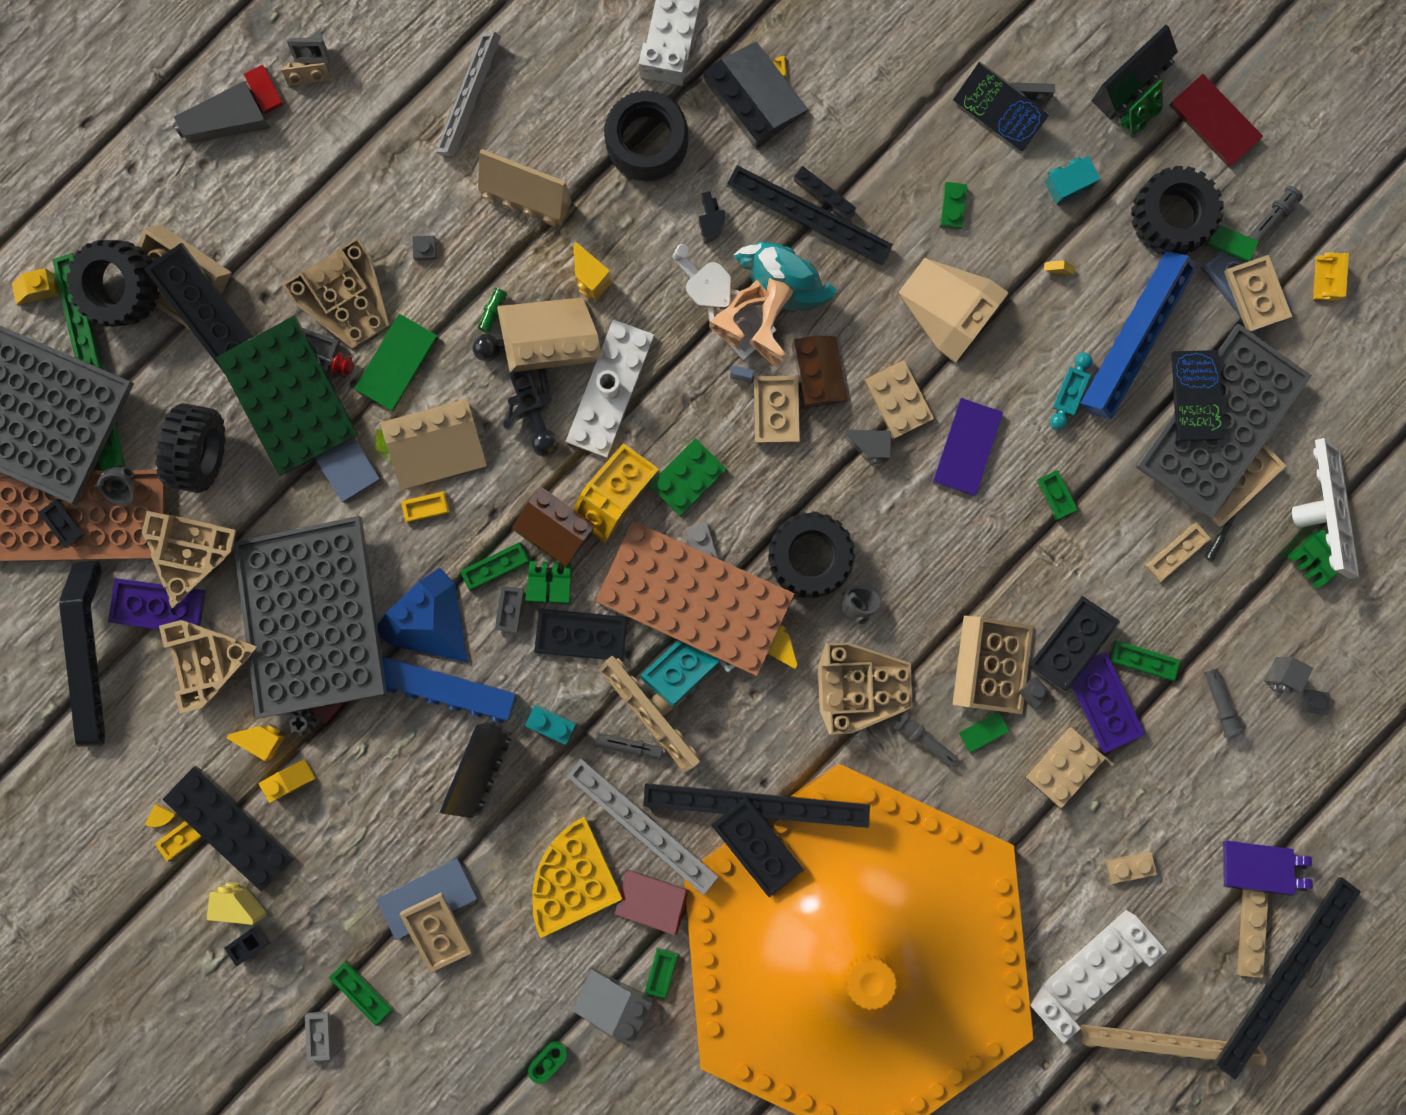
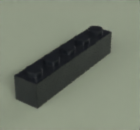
M804 166L794 176L793 181L841 218L848 221L855 213L856 207Z

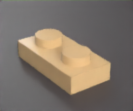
M1150 851L1105 860L1109 880L1112 884L1157 875L1153 855Z

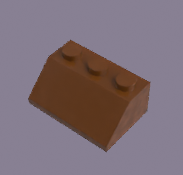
M815 335L794 339L792 346L804 409L847 402L848 398L836 336Z
M540 487L524 507L512 526V530L566 568L591 537L596 525L546 489Z

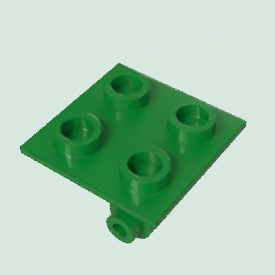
M1159 80L1122 117L1120 124L1125 129L1127 127L1130 128L1131 137L1138 131H1142L1147 122L1162 111L1163 80Z

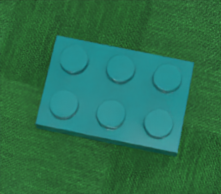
M678 640L641 674L640 679L674 708L719 665L720 660Z

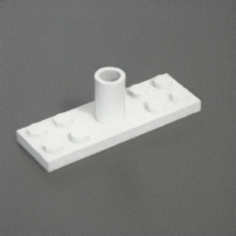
M612 320L601 349L602 356L597 359L566 443L608 458L654 339V334L617 320ZM608 382L615 383L611 389L603 388Z
M1325 438L1315 440L1314 456L1319 463L1317 477L1322 484L1324 500L1294 506L1292 508L1293 521L1297 528L1327 522L1329 534H1326L1328 546L1331 547L1332 555L1329 557L1332 569L1349 579L1358 578L1359 573L1340 449Z

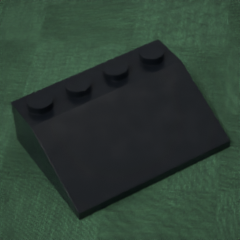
M757 41L720 59L704 71V82L755 149L759 148L808 111L806 105Z
M487 722L475 726L440 813L474 818L477 813H482L486 803L482 800L485 793H490L494 781L491 779L494 772H499L503 760L500 757L503 750L507 752L512 739L509 738L511 732Z

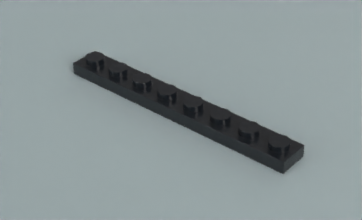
M738 165L735 167L727 183L728 188L880 265L884 264L893 246L892 243Z

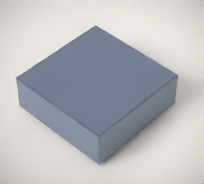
M733 365L730 378L751 383L754 371Z

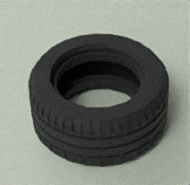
M640 90V92H632L630 95L627 94L625 97H622L610 109L604 125L605 144L610 160L621 173H624V175L629 176L631 179L634 178V180L656 181L659 178L667 177L668 174H672L680 166L688 149V125L683 111L672 98L670 99L669 96H665L663 93L660 94V92ZM646 116L657 118L664 122L671 133L670 141L666 147L659 153L650 156L633 153L628 150L622 141L623 133L627 126L637 118Z

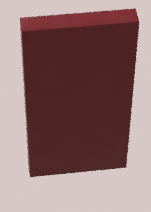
M1204 74L1199 76L1169 104L1228 167H1231L1263 137Z

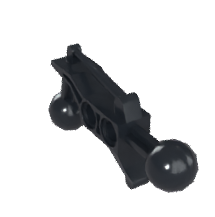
M490 334L478 336L472 344L474 356L484 362H490L499 353L506 352L504 340H497ZM545 368L538 369L543 392L541 395L537 393L531 377V370L512 372L509 376L516 396L508 399L509 408L503 426L506 430H511L516 421L528 416L534 432L530 442L532 450L538 456L549 457L557 451L559 440L554 432L547 430L540 412L552 401ZM520 377L528 379V383L524 386L516 384ZM534 398L536 402L533 406L528 407L524 405L525 399ZM518 405L517 408L515 409V411L512 412V411H513V406Z

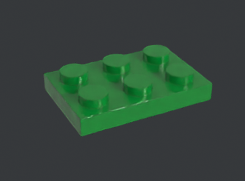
M695 438L649 484V487L681 516L727 468Z

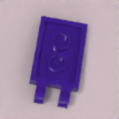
M1227 840L1223 842L1224 887L1287 896L1295 895V890L1308 891V889H1313L1312 879H1295L1294 867L1307 869V866L1311 867L1312 857L1294 856V849Z

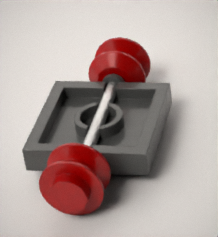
M303 328L327 376L331 368L333 374H337L340 371L344 378L352 374L355 365L352 362V357L349 356L347 359H343L342 353L335 356L340 345L338 340Z

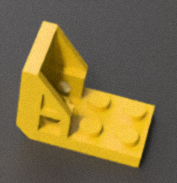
M623 443L586 485L576 502L574 510L596 525L592 535L606 543L629 511L633 501L657 474L659 468Z

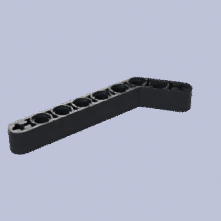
M98 561L74 562L72 564L59 601L74 737L78 747L103 746L105 742V727L91 605L102 575L101 565Z

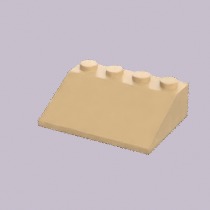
M480 150L478 189L485 200L490 202L499 201L510 210L517 208L531 218H535V216L540 217L551 226L556 224L563 225L572 203L565 181L486 150Z
M162 225L144 228L138 246L145 251L144 255H149L154 262L178 244L183 243L221 294L224 292L232 272ZM158 288L157 292H160L159 299L154 301L156 307L189 328Z
M583 297L497 307L510 372L593 363L602 356L598 334Z
M468 399L380 422L400 490L487 467Z
M964 616L953 705L1023 714L1024 698L1018 691L1027 682L1033 625L985 617Z

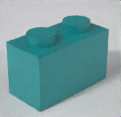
M1089 156L1083 159L1077 157L1068 163L1069 166L1064 168L1059 166L1049 172L1045 184L1056 205L1094 187L1101 178Z
M534 705L525 726L567 745L578 723L542 706Z

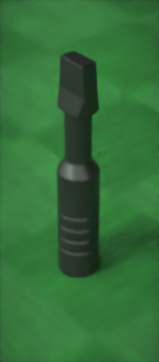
M1233 515L1225 523L1221 533L1216 536L1205 555L1206 559L1214 560L1236 516Z

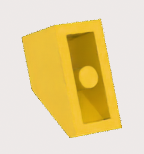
M46 268L25 272L12 283L16 305L60 296L56 275Z
M781 625L768 655L796 669L797 662L789 634L785 632L786 628Z
M269 724L268 726L263 725L228 734L227 739L260 759L267 761L272 760L285 736L280 733L281 730L278 727Z
M306 759L258 784L268 802L272 803L313 781L316 777Z

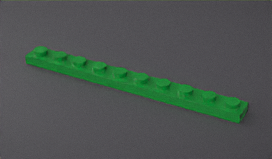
M70 253L54 258L52 262L74 357L103 370L93 323L87 319L88 316H82L79 313V307L74 306L71 301L73 298L72 294L68 293L69 280H67V273H70L68 266L70 261L75 260L74 254ZM116 423L98 459L100 470L126 466Z

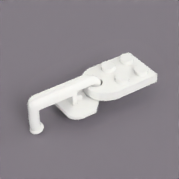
M680 244L673 253V260L690 278L686 284L687 294L697 305L708 307V318L711 322L718 313L724 311L734 301L740 291L730 289V275L716 262H710L698 271L686 258L689 253L688 246ZM755 305L745 307L733 318V321L742 331L744 337L740 341L741 344L738 348L733 347L731 344L729 345L742 360L755 350L750 344V340L760 329L763 322V314ZM774 326L772 327V330H771V331H772V334L776 331V329L774 328Z

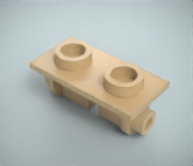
M304 62L287 63L282 68V73L288 86L331 80L328 72L329 63H308V65H305Z

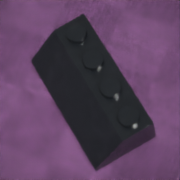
M1166 24L1111 75L1101 85L1091 100L1109 119L1115 113L1119 116L1128 107L1126 103L1130 99L1135 101L1144 92L1142 88L1146 84L1151 86L1159 78L1158 73L1162 69L1166 72L1175 63L1173 58L1178 53L1169 26Z

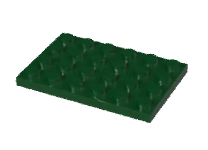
M296 316L282 321L216 357L279 476L291 472L359 435Z

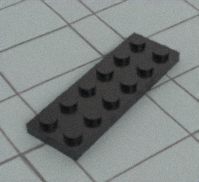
M183 243L178 244L144 268L221 370L222 368L216 357L253 338V335Z
M197 765L162 799L261 892L294 858L283 845Z

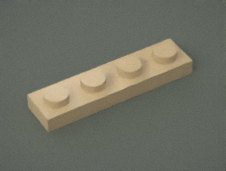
M1243 890L1237 974L1240 976L1263 978L1269 893Z

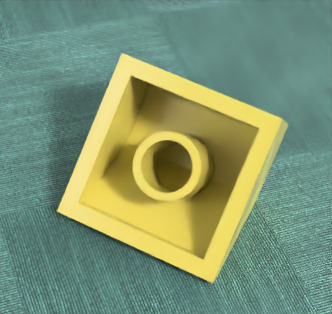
M227 882L226 885L218 886L217 889L210 892L207 920L253 925L266 917L267 912L247 887H240V883Z

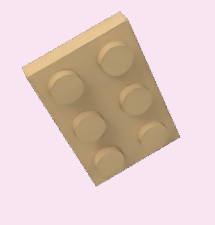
M1269 255L1224 271L1244 326L1248 331L1252 332L1292 317Z
M904 360L864 380L889 431H891L893 439L934 420Z
M754 376L755 444L800 442L798 376Z
M1070 727L1026 778L1053 803L1062 808L1105 760V757Z
M442 892L400 912V917L430 973L472 953V949Z

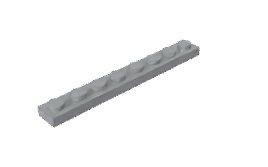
M580 759L569 772L567 777L703 895L707 893L720 877L584 759Z

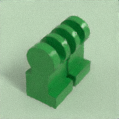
M1324 530L1314 531L1299 547L1288 555L1291 562L1302 557V561L1296 566L1299 571L1309 567L1316 559L1318 563L1309 567L1303 575L1306 579H1309L1317 574V577L1311 582L1315 589L1326 584L1338 573L1330 565L1329 557L1332 555L1331 547L1327 544V533Z
M530 561L526 601L528 603H548L549 596L551 604L571 605L572 564L569 563L566 568L564 567V573L559 574V563L554 562L553 569L551 570L553 580L552 582H547L550 573L548 562L543 561L542 571L537 573V561Z

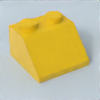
M575 242L573 251L577 287L586 299L592 298L594 301H597L613 282L610 270Z

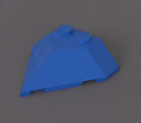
M438 568L420 580L385 613L377 625L378 633L392 646L468 662L456 595V585L441 568Z

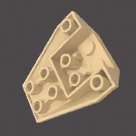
M358 237L282 284L297 306L352 349L389 326L371 256Z
M927 258L923 259L898 292V295L936 349L954 363L957 362L1008 294L1006 290L990 279Z
M851 643L825 644L818 664L819 708L830 735L852 734L913 708L911 663Z

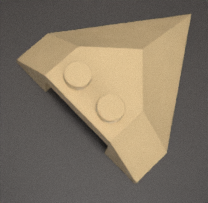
M151 511L146 512L142 534L149 545L152 560L163 588L167 591L172 609L232 552L237 530Z
M183 620L160 625L164 648H171L180 685V691L175 692L179 713L182 714L204 708L254 653L258 646Z

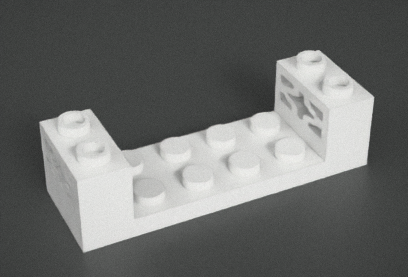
M701 0L655 1L647 43H643L639 59L641 78L683 86Z
M1125 910L1029 996L1030 1006L1064 1044L1081 1029L1075 1020L1139 963L1144 962L1150 967L1167 951L1137 916Z

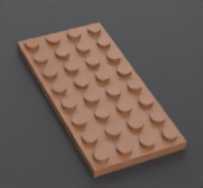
M157 469L132 470L134 472L133 481L135 485L134 498L126 506L117 505L107 500L97 488V481L105 470L92 471L77 505H74L0 472V561L152 559L151 550L143 537L142 531L147 511L166 514V486L159 480ZM55 499L61 500L86 534L69 548L62 546L38 513Z
M632 520L596 602L758 676L795 593Z

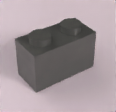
M1276 657L1264 681L1271 684L1269 688L1279 693H1283V691L1289 694L1292 692H1302L1313 667L1294 657Z

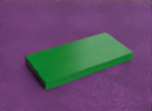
M399 313L354 389L387 409L394 411L438 336Z

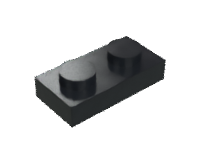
M55 499L38 512L64 548L71 547L86 535L59 499Z

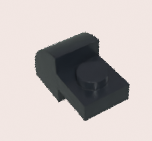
M710 191L702 193V202L706 215L699 216V226L704 243L718 238L725 225V211H718L716 197L712 198Z
M258 924L224 947V949L237 967L271 943Z

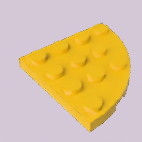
M586 816L573 822L554 839L537 868L532 890V904L535 926L540 938L623 899Z

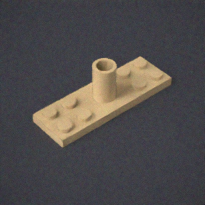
M613 656L607 659L598 669L658 743L663 746V749L681 771L685 773L694 768L700 762L697 759V752L691 746L688 747L683 742L684 737L677 729H673L664 719V716L674 708L657 693L648 699L639 688L640 684L637 679L627 674L625 671L626 667L620 659H615Z

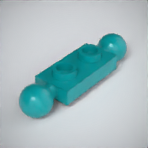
M1082 352L1078 354L1075 358L1076 368L1070 366L1065 374L1052 409L1058 411V413L1050 418V426L1054 430H1063L1068 424L1066 415L1074 416L1091 376L1084 372L1093 363V359L1088 353Z

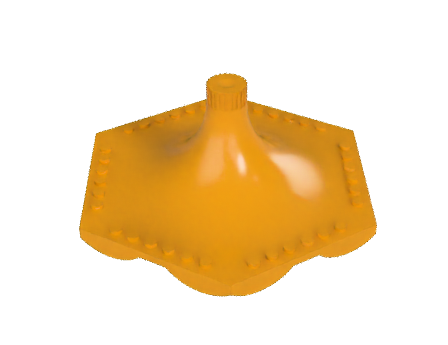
M838 763L791 796L871 804L869 828L765 818L805 867L804 871L770 898L726 843H723L701 859L704 864L720 876L705 895L684 879L685 888L689 889L686 907L700 1069L796 1115H930L1033 1040L1014 845Z

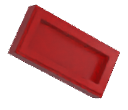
M263 64L244 73L264 114L284 105Z

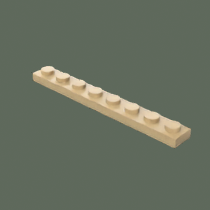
M1082 1024L1078 1025L1081 1029L1077 1031L1081 1043L1088 1047L1100 1046L1108 1047L1112 1050L1126 1049L1137 1053L1144 1051L1157 1055L1170 1054L1181 1058L1196 1057L1206 1061L1216 1060L1228 1042ZM1258 1045L1246 1063L1247 1065H1266L1267 1056L1260 1045Z

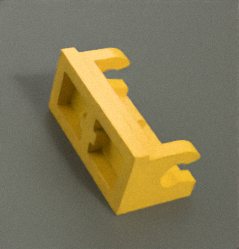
M1326 252L1324 255L1316 256L1313 300L1338 302L1346 297L1349 253Z

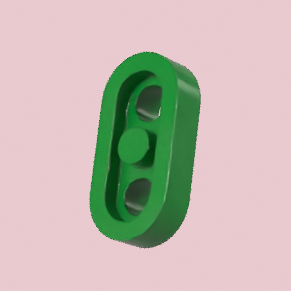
M559 1041L548 1044L530 1064L528 1069L529 1078L537 1084L545 1083L565 1062L568 1054L566 1046ZM557 1049L560 1051V1055L554 1056L552 1051ZM542 1066L545 1071L539 1073L537 1067Z

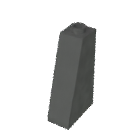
M245 81L174 116L177 123L175 126L177 133L181 138L185 137L190 143L270 127L252 90Z

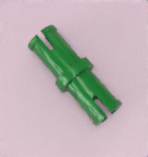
M494 288L488 304H485L483 308V316L477 325L479 330L488 334L491 332L496 318L499 317L497 307L502 306L507 292Z

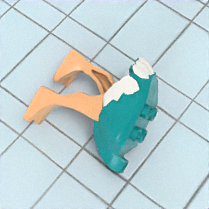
M758 242L742 247L734 254L741 268L749 269L753 284L749 288L741 290L734 301L724 311L714 317L709 323V327L733 347L738 348L744 334L733 321L734 316L745 307L763 305L762 326L750 340V344L771 364L778 367L786 354L774 339L771 330L782 308L796 311L818 308L832 301L837 289L828 282L823 286L818 271L814 268L813 264L808 260L801 259L791 248L777 243Z

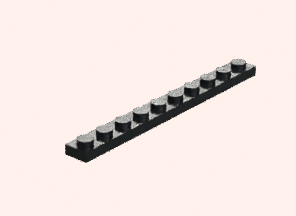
M645 783L643 806L725 814L744 797L748 796L765 818L869 828L871 804L653 783Z
M1343 877L1337 878L1213 1064L1232 1079L1236 1080L1361 893L1359 889Z

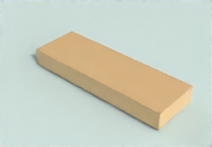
M1197 522L1193 523L1149 561L1145 567L1160 583L1208 543L1211 538Z

